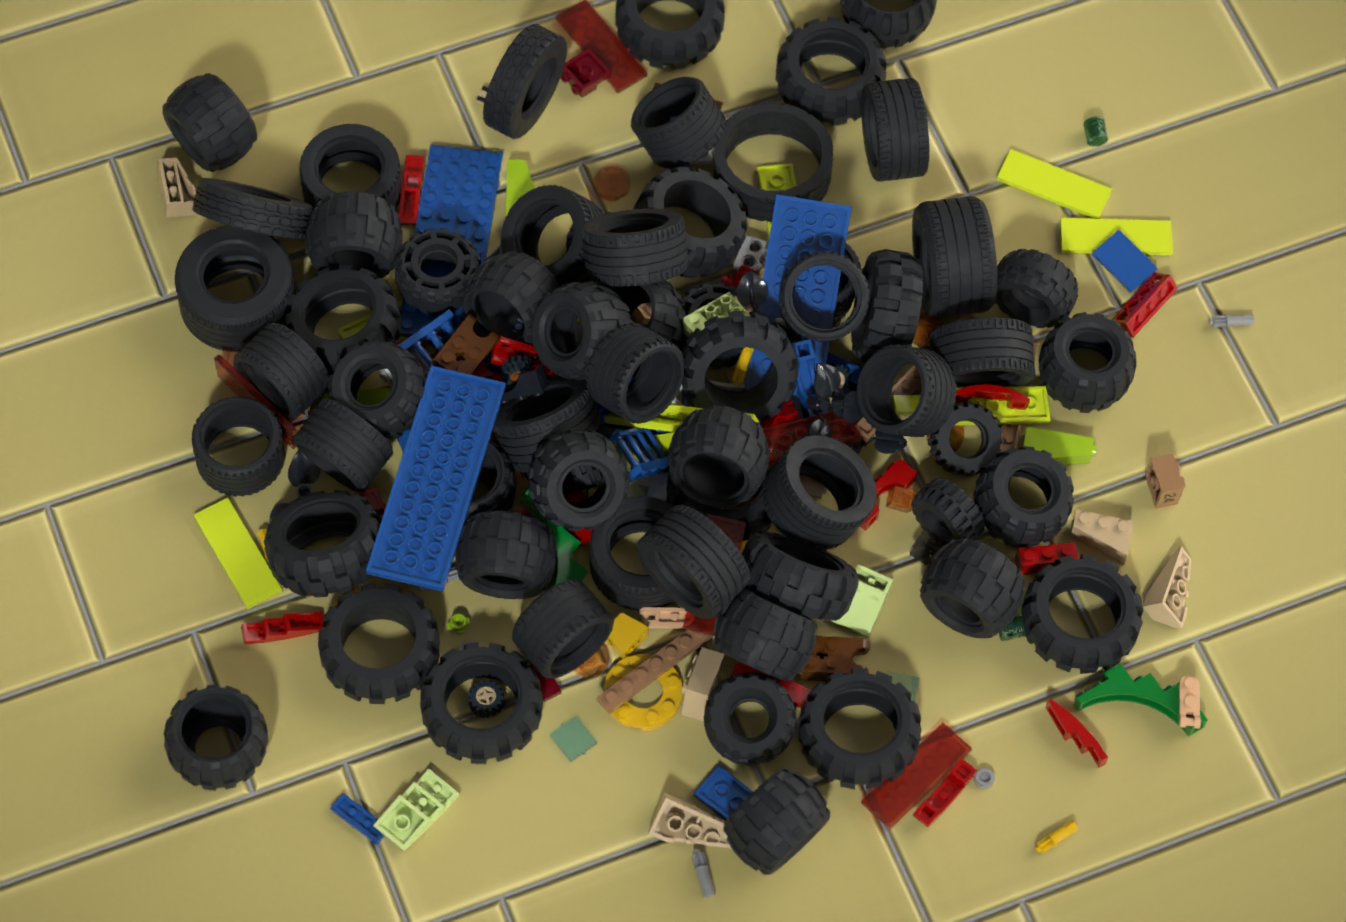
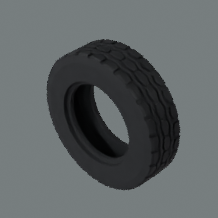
M531 24L523 29L513 40L499 62L487 90L483 107V119L488 127L512 139H518L535 125L550 102L563 72L567 55V42L564 37L538 24Z
M201 178L198 182L192 210L205 218L243 230L276 237L304 239L313 208L306 202L267 189L232 181Z

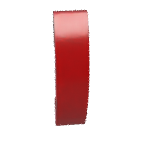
M986 384L961 388L956 391L955 403L971 402L973 398L1007 401V408L1026 410L1030 403L1028 397L1015 390Z
M961 758L945 780L927 800L923 801L912 815L925 826H931L964 790L977 773V770Z

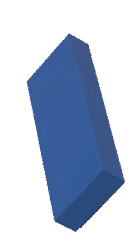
M343 793L330 807L332 812L375 845H378L385 837L383 833L373 826L378 819Z

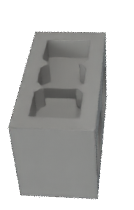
M746 235L733 264L732 274L736 275L741 265L752 266L750 268L755 269L754 273L759 275L762 269L761 261L766 260L767 242Z

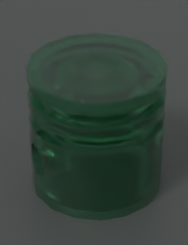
M1095 116L1084 121L1083 126L1087 144L1094 147L1104 145L1108 141L1104 118Z
M1021 614L1015 615L1011 623L998 633L1001 641L1025 637L1024 619Z

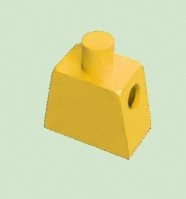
M620 613L614 619L613 629L606 643L621 659L630 656L648 636L649 627L624 613Z

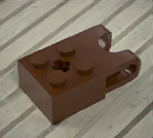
M469 314L434 358L431 366L473 375L490 353L500 335L492 331L487 337L477 336L473 332L477 318Z
M817 636L812 655L807 665L800 672V680L826 682V677L842 671L843 675L851 674L852 668H866V673H869L866 666L858 665L852 659L855 656L866 655L869 652V640L863 638Z

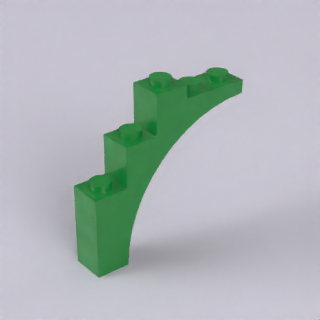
M1121 663L1107 668L1104 671L1102 681L1097 682L1091 690H1083L1076 696L1074 706L1078 711L1104 702H1132L1161 712L1179 726V683L1176 685L1170 684L1163 690L1151 673L1145 676L1142 674L1133 681ZM1201 710L1200 728H1193V726L1180 727L1188 737L1203 729L1208 721ZM1186 715V717L1193 718V715Z

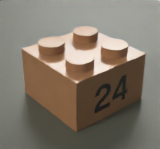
M1173 453L1150 458L1145 473L1156 509L1178 504L1185 488V480L1180 476L1179 463L1174 459Z

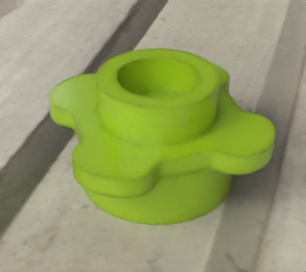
M454 613L452 614L451 622L447 624V628L457 631L458 634H464L466 626L470 624V619L462 614Z

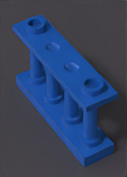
M450 310L446 311L403 341L399 346L406 351L416 350L430 367L433 359L422 347V342L426 339L431 340L437 349L441 351L444 344L437 337V331L442 328L452 337L456 331L451 325L454 314Z
M636 427L624 431L616 430L609 435V440L613 444L618 445L631 465L629 481L669 470L668 454H665L651 432L653 429ZM644 436L647 438V440L649 441L650 445L652 446V448L654 449V451L656 452V454L658 455V457H656V455H655L654 452L652 451L651 447L649 446V444H648L647 441L645 440ZM634 439H636V440L638 441L639 445L641 446V448L643 449V451H644L645 454L647 455L648 460H647V458L645 457V455L643 454V452L641 451V449L639 448L638 444L636 443V441H635ZM624 441L628 443V445L632 449L633 453L635 454L639 462H637V460L635 459V457L633 456V454L631 453L630 449Z

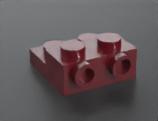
M589 48L565 62L560 78L564 83L568 82L571 85V90L575 95L579 94L583 98L596 90L599 83L611 77V71Z

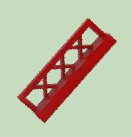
M1154 273L1113 317L1128 332L1130 337L1134 338L1178 289L1171 275Z
M501 336L492 347V364L502 366L503 362L506 363V359L511 360L512 356L518 358L517 355H521V358L527 356V360L531 358L535 365L542 364L537 351H534V347ZM542 364L547 380L561 377L551 372L550 369Z

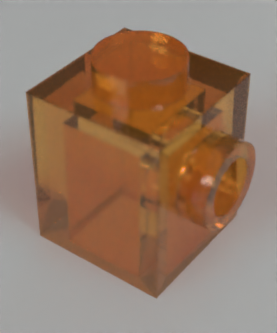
M894 486L889 489L885 507L909 513L913 509L911 507L912 499L917 492Z

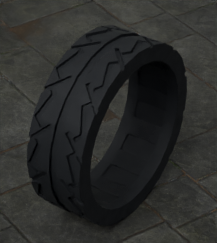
M779 103L752 105L750 108L747 107L736 112L727 119L723 135L714 146L713 178L716 180L721 178L729 185L728 190L732 194L737 193L743 205L742 211L746 213V217L758 221L767 220V222H772L776 194L815 201L823 200L831 182L833 144L829 134L826 133L827 130L819 120L798 107L787 104L779 105ZM770 134L782 135L802 143L815 156L819 167L801 185L787 190L772 191L752 187L740 180L732 172L726 160L729 154L747 139Z

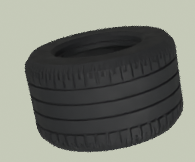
M974 196L921 202L913 212L912 246L913 256L920 261L923 271L921 303L925 312L932 317L940 318L989 311L995 304L997 296V259L991 220L985 203Z
M229 225L213 228V230L210 229L191 241L181 254L175 270V288L181 316L185 325L202 343L222 351H239L269 323L284 325V317L288 313L287 304L292 294L296 295L291 259L282 244L273 236ZM230 270H249L264 277L259 290L249 298L241 301L221 300L213 296L206 288L212 279Z

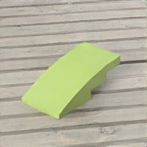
M428 768L417 782H413L402 796L399 795L373 826L405 851L457 799L459 793Z

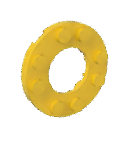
M636 654L617 662L606 676L604 691L653 655ZM672 667L657 679L662 686L663 694L656 705L649 708H637L627 701L611 713L612 717L626 727L640 728L642 730L655 729L669 722L678 712L683 696L681 678L675 668Z

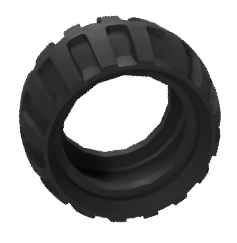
M840 0L842 15L847 24L851 20L861 25L865 34L870 32L879 42V48H898L907 42L911 43L926 30L933 18L937 0H914L915 2L910 7L893 12L876 9L867 3L866 0Z

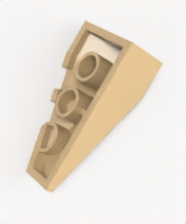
M1182 546L1178 547L1148 591L1143 604L1144 610L1152 620L1177 629L1183 628L1187 616V607H1184L1185 598L1189 596V592L1186 590V581L1190 580L1191 558Z
M663 792L655 809L648 834L672 843L683 842L686 844L694 843L715 847H731L726 840L727 835L723 832L724 821Z

